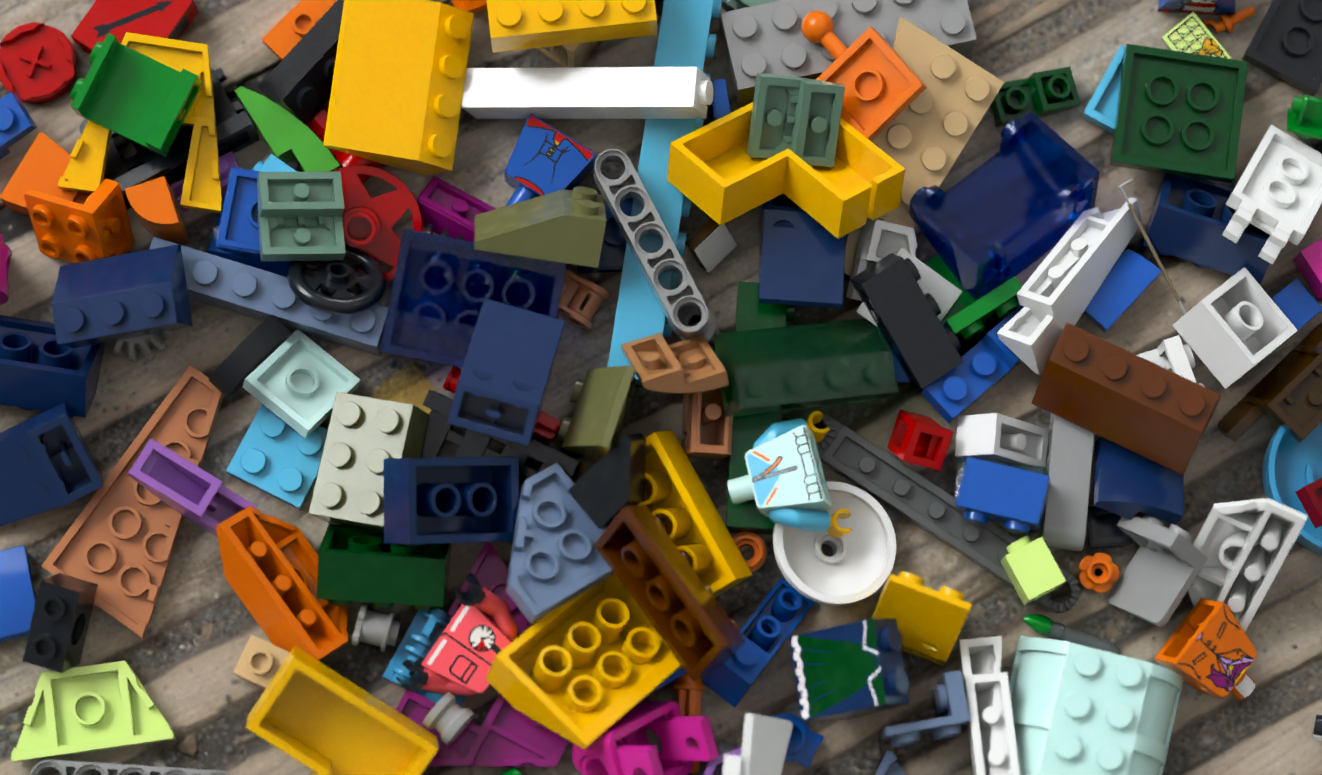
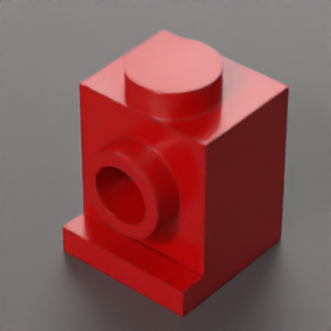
M900 409L887 448L904 462L940 471L953 431L943 428L928 416Z

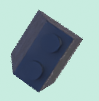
M872 618L789 637L801 721L850 720L909 704V680L904 671L901 652L902 635L898 629L896 619Z

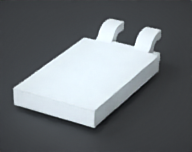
M1270 125L1226 202L1227 206L1236 211L1222 236L1237 243L1249 223L1270 235L1258 257L1270 264L1274 263L1287 241L1298 246L1322 203V154L1275 126Z

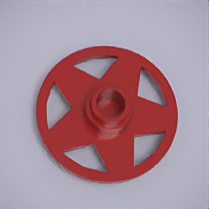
M351 165L334 170L341 171L345 207L342 214L345 245L359 249L372 258L394 267L385 272L386 282L394 279L411 263L417 242L422 234L421 212L413 193L394 174L375 166ZM358 174L379 177L397 189L371 198ZM410 208L413 234L410 247L407 249L392 227Z

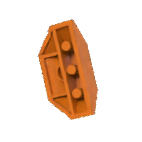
M252 506L243 509L218 524L216 531L225 579L273 645L288 652H291L294 646L319 661L348 642V631H346L348 619L347 605H333L328 603V600L317 599L318 554L298 527L276 517L260 513V510Z

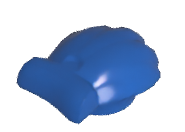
M785 712L772 716L789 720L792 723L784 761L798 762L801 766L808 769L811 766L815 751L823 741L824 736L811 732L809 727L793 714Z

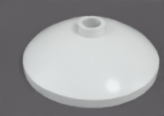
M826 482L833 507L832 510L827 512L831 516L839 509H848L851 512V516L847 519L837 518V523L841 528H851L852 531L842 538H834L827 531H802L775 523L773 549L775 559L783 576L799 593L813 601L826 605H849L869 597L886 581L895 562L896 536L888 514L870 494L847 483ZM822 544L831 546L833 556H826L822 552Z

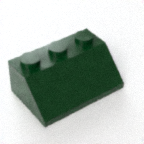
M328 524L318 551L317 599L328 600V603L339 606L349 605L355 601L369 602L371 606L376 608H390L395 604L411 605L413 609L419 611H431L436 609V607H444L452 543H384V532Z

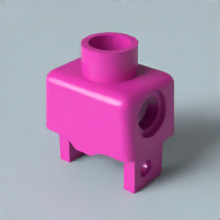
M675 701L640 702L586 749L574 743L572 747L574 765L582 775H687L693 768V761H712L719 757L709 716H682L680 707ZM648 729L654 731L660 738L662 743L661 753L657 752L656 746L649 744L647 739Z

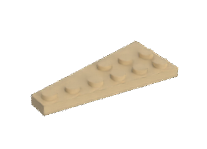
M899 17L893 49L923 81L927 88L871 142L905 168L900 206L877 218V220L914 228L1004 82L903 17ZM862 227L848 233L845 239L844 273L850 277Z

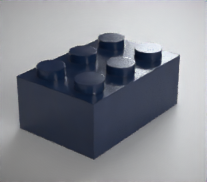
M519 457L383 458L384 543L438 544L513 541L519 506Z

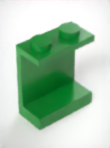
M108 33L104 42L98 41L89 57V63L92 65L85 79L79 78L71 91L70 100L73 101L71 108L77 115L166 157L203 84L198 75L182 69L181 72L174 70L120 44L116 36Z

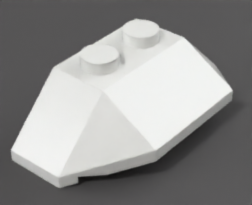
M1269 498L1215 503L1193 544L1208 558L1188 589L1193 605L1195 606L1201 598L1225 603L1243 631L1246 632L1303 528L1308 515Z

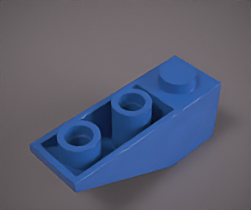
M781 578L740 629L741 635L746 642L730 659L709 671L702 683L736 707L815 602L799 593L790 583Z

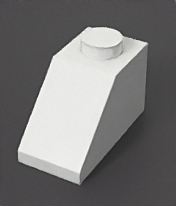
M999 413L958 416L955 457L967 460V457L1014 468L1046 470L1049 429Z

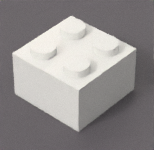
M1245 267L1206 296L1172 325L1225 389L1298 331Z

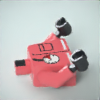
M473 574L465 576L468 584L472 586L469 591L463 592L454 587L456 596L462 605L421 665L426 669L421 670L412 660H405L402 663L406 669L414 671L413 675L408 679L396 677L400 685L407 691H415L421 688L441 695L450 692L454 696L471 697L477 693L484 694L491 687L486 677L495 656L518 638V627L508 603L488 589L481 588Z

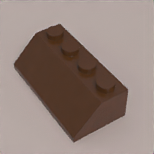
M1066 323L1048 359L1031 403L1183 476L1220 402V394L1072 324Z
M646 505L626 506L621 509L594 546L694 682L730 659L746 641L742 637L736 622L729 618L717 603L711 588L704 584L692 569L686 554L679 550L667 535L661 520L654 516Z

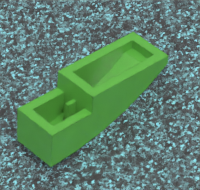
M241 86L235 90L241 105L275 157L286 164L296 160L303 172H326L341 168L329 149L323 146V142L307 125L288 110Z

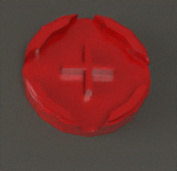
M35 22L21 25L5 35L0 43V82L8 93H16L22 102L41 104L55 100L68 90L75 79L78 64L75 49L65 34L55 27Z

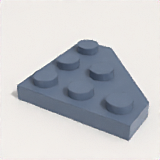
M558 462L525 480L520 493L506 592L531 624L615 574L594 546L607 528L599 529L570 495L568 490L574 483Z

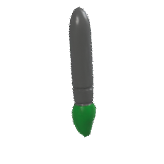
M1029 614L1023 618L1024 623L1041 635H1050L1061 641L1121 655L1120 649L1114 643L1073 627L1053 622L1045 615Z

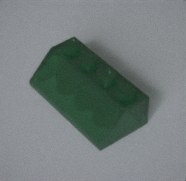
M866 318L717 333L713 335L716 356L725 368L729 381L728 386L721 387L726 417L881 400L898 392L892 350L877 326Z

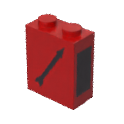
M96 0L71 37L76 46L89 55L98 41L104 42L108 33L116 36L120 44L126 32L179 40L199 11L194 0Z

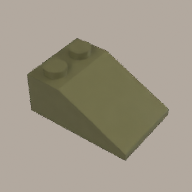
M578 186L574 187L573 190L561 189L475 215L474 249L598 268L607 222L604 198L592 188Z
M617 366L588 369L585 380L577 379L570 400L577 403L572 418L564 417L557 440L563 442V453L596 464L619 442L636 393V368Z

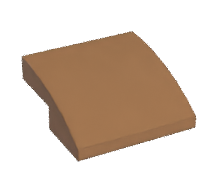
M657 333L621 345L622 351L631 367L636 368V375L644 389L664 393H693L729 385L725 368L703 334L668 345L662 334Z

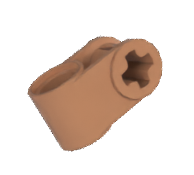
M552 262L539 265L531 276V294L535 301L559 314L574 326L588 332L593 328L591 321L601 304L608 302L611 297L599 285L581 278ZM553 276L559 280L561 286L554 293H545L539 289L538 281L542 277ZM589 298V300H588L587 304L585 305L584 309H583L582 311H580L581 308H582V306L584 305L586 299Z

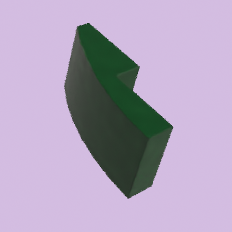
M1065 67L1035 72L1026 79L1004 82L990 107L996 127H1002L1064 112L1081 104L1071 68Z

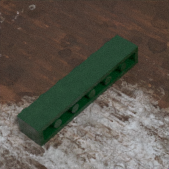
M738 281L733 365L731 455L729 456L728 480L748 475L745 453L753 449L755 441L771 424L789 420V418L782 417V402H790L791 377H784V361L792 362L793 337H786V321H794L795 305L759 303L758 282ZM727 487L726 527L729 533L753 532L755 534L773 535L775 523L758 510L755 499L734 504Z

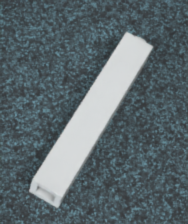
M698 67L467 68L461 107L476 119H527L530 114L539 119H706L707 105L712 104L714 91L710 78Z

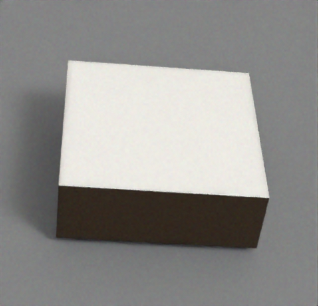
M712 218L685 243L699 266L707 273L712 271L738 246L725 224L720 226Z

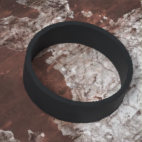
M270 316L232 351L215 370L209 381L226 398H229L243 386L245 378L289 338L291 332L275 316Z

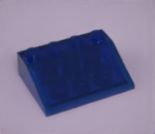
M404 229L380 351L463 368L484 298L559 318L567 263L475 250L474 242Z

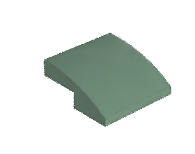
M757 73L746 153L754 158H770L789 148L809 165L834 167L845 86L814 79Z
M341 171L258 172L257 200L261 262L343 260L346 250L342 214L345 207Z

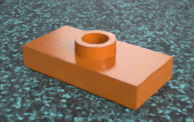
M301 0L261 39L263 44L282 61L337 0Z

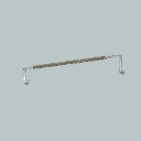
M1133 178L1118 186V189L1121 190L1128 203V207L1184 314H1186L1163 264L1122 188L1134 180Z

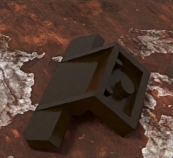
M1322 323L1317 325L1218 422L1217 427L1224 436L1236 442L1263 414L1268 415L1270 413L1300 443L1322 422Z

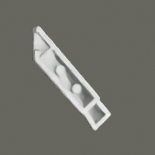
M1128 198L1141 222L1137 199ZM1127 202L1119 209L1102 214L1098 207L1083 211L1018 291L1019 304L1024 306V308L997 332L999 340L1034 373L1043 375L1048 359L1066 323L1075 326L1139 228Z
M1001 636L959 640L958 660L971 720L967 724L974 775H1020L1007 672H1001Z
M745 713L741 756L724 754L722 775H781L791 735L792 723L785 719Z

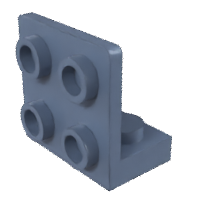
M961 670L944 673L937 681L938 685H935V689H932L936 714L943 713L944 717L885 727L880 733L881 743L891 741L892 748H899L917 744L922 735L932 734L933 741L958 737V734L962 733L961 728H964L971 721Z

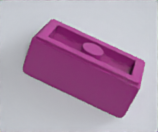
M436 176L432 177L416 199L421 212L422 226L426 228L429 223H432L433 232L438 235L445 228L449 229V241L454 242L460 234H463L465 248H469L474 242L475 215L496 209Z

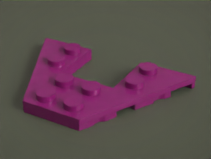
M485 542L469 574H473L477 578L481 588L488 589L508 603L518 627L517 637H519L537 621L531 624L507 594L506 585L509 569L492 544ZM466 579L460 591L466 592L472 588ZM457 596L447 613L451 618L454 617L462 605ZM406 690L396 708L398 712L437 736L439 749L427 767L556 768L570 742L568 739L516 710L500 693L482 727L470 721L462 733L448 746L441 740V734L438 731L428 729L422 724L424 718L436 703L414 691Z

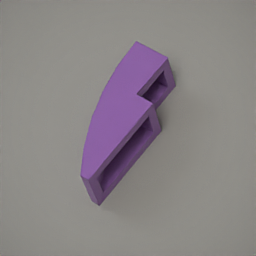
M152 438L149 439L128 473L130 477L156 497L216 537V527L218 524L249 506L257 507L221 485L223 481Z

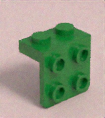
M967 235L924 263L962 291L941 321L944 329L949 327L958 339L963 337L966 341L974 337L986 327L984 325L985 321L995 315L999 319L1003 318L1020 306L1017 293L1022 288V285L1015 276L1007 281L979 238L975 235Z

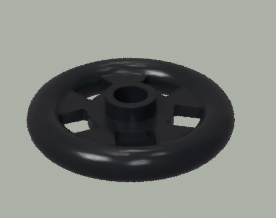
M345 245L346 254L343 260L325 263L324 261H291L287 271V278L293 293L306 305L331 314H354L365 311L380 301L386 290L385 273L378 262L370 255ZM360 268L366 275L359 277L354 269ZM305 270L317 271L316 278L304 276ZM356 287L364 291V293L357 296L351 294Z

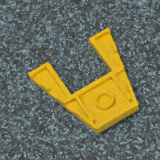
M126 32L121 43L122 45L179 72L185 69L198 75L203 85L182 126L193 127L180 205L182 208L222 214L223 199L209 46L207 44ZM88 120L80 139H77L72 150L71 159L65 173L58 181L60 189L91 194L99 187L104 180L112 131Z

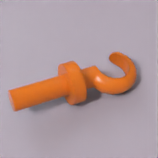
M1249 6L1229 17L1226 13L1220 15L1221 21L1217 23L1212 20L1202 22L1205 26L1214 28L1216 33L1225 29L1228 33L1234 31L1233 25L1256 15L1253 7Z

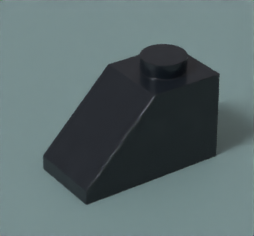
M641 433L625 435L568 490L570 495L599 529L607 528L621 509L626 506L638 505L644 499L646 438Z

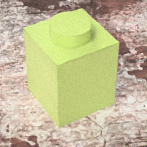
M1025 536L1006 547L1009 554L1005 555L1000 562L1024 605L1061 587L1066 582L1042 537L1031 542L1030 538Z

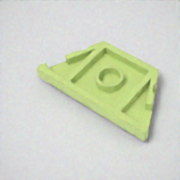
M127 661L75 667L62 673L47 671L41 672L34 691L33 703L28 707L23 721L24 727L16 748H13L11 761L16 763L176 740L174 731Z

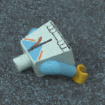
M814 411L806 421L798 418L771 424L755 441L753 449L745 453L749 474L727 481L732 502L738 504L755 499L758 510L765 517H769L774 523L794 529L815 532L827 531L834 538H842L852 531L851 528H841L837 523V518L847 519L851 516V512L848 509H839L831 516L827 512L832 510L833 507L816 442L822 441L830 428L818 429L813 425L822 420L824 417L823 413Z

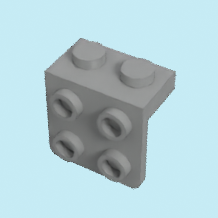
M1144 514L1142 518L1134 515L1130 520L1122 517L1116 526L1140 545V547L1109 594L1108 602L1115 608L1159 627L1164 626L1175 612L1208 558L1190 543L1193 539L1192 535L1174 524H1171L1169 529L1165 528L1166 526L1162 522L1148 514Z

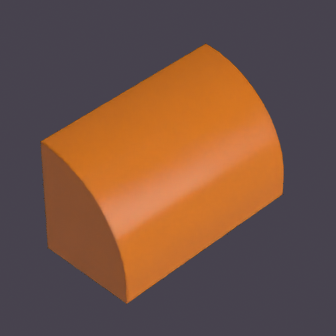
M165 176L125 188L130 205L150 234L173 243L190 242L176 196Z

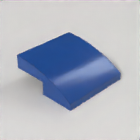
M25 545L0 551V642L28 636L37 593L34 590L29 553Z

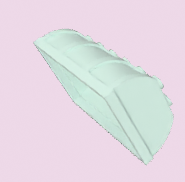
M1021 635L1018 640L1009 679L1020 775H1162L1179 697L1183 687V676L1160 665L1061 640Z

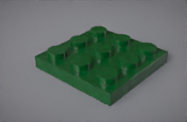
M1127 44L1124 48L1110 165L1232 183L1235 178L1248 62Z

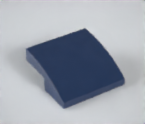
M1102 437L1095 441L1094 506L1129 520L1138 511L1174 525L1184 517V475L1182 476Z

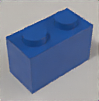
M967 457L956 501L957 511L964 513V520L976 524L987 525L988 519L1005 523V530L1027 535L1029 529L1039 531L1051 485L1050 476Z

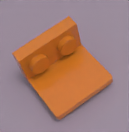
M105 178L99 187L88 196L84 204L29 189L24 194L39 250L50 258H57L75 264L123 255L135 244L119 182Z

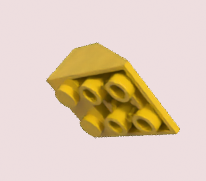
M901 571L899 577L891 574L880 593L872 618L896 619L898 629L902 635L901 651L943 666L947 662L972 604L963 601L965 595L956 590L940 587L938 592L923 586L925 580L911 573Z

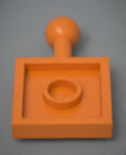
M813 11L804 17L801 25L804 37L812 43H821L835 59L816 80L845 86L841 118L870 141L874 140L927 88L923 81L875 28L870 26L847 48L833 33L834 23L827 13Z

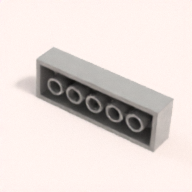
M780 0L720 13L719 23L737 103L754 100L757 73L816 80L835 61L834 57L821 43H812L802 34V21L807 14L813 11H823L832 18L834 23L833 33L847 48L870 26L875 28L893 48L899 17H903L961 55L971 54L977 40L967 0Z

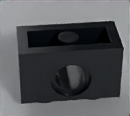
M61 573L40 581L23 662L60 673L80 664L98 584Z

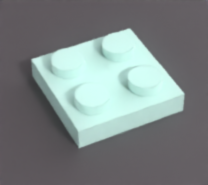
M297 329L245 378L243 388L306 439L332 414L336 392L352 394L358 388L361 380Z

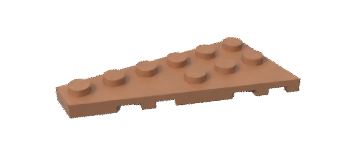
M189 365L104 480V486L96 491L41 566L52 575L61 573L98 584L94 604L144 640L185 516L140 485L128 473L150 438L196 466L201 467L224 395L209 381L210 378Z

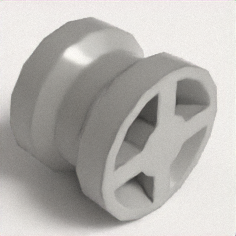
M448 692L430 710L422 724L428 729L438 731L441 734V740L448 746L467 727L475 713L469 708H461L456 703V697Z

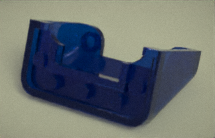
M1032 111L1019 120L1013 119L1007 123L1000 134L1002 140L999 152L949 190L944 192L937 185L929 188L925 186L919 189L910 200V217L962 288L975 301L1014 276L1016 277L1050 251L1083 211L1095 207L1100 171Z

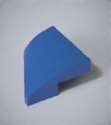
M1129 249L1124 250L1083 314L1106 333L1157 279L1161 270L1138 253Z

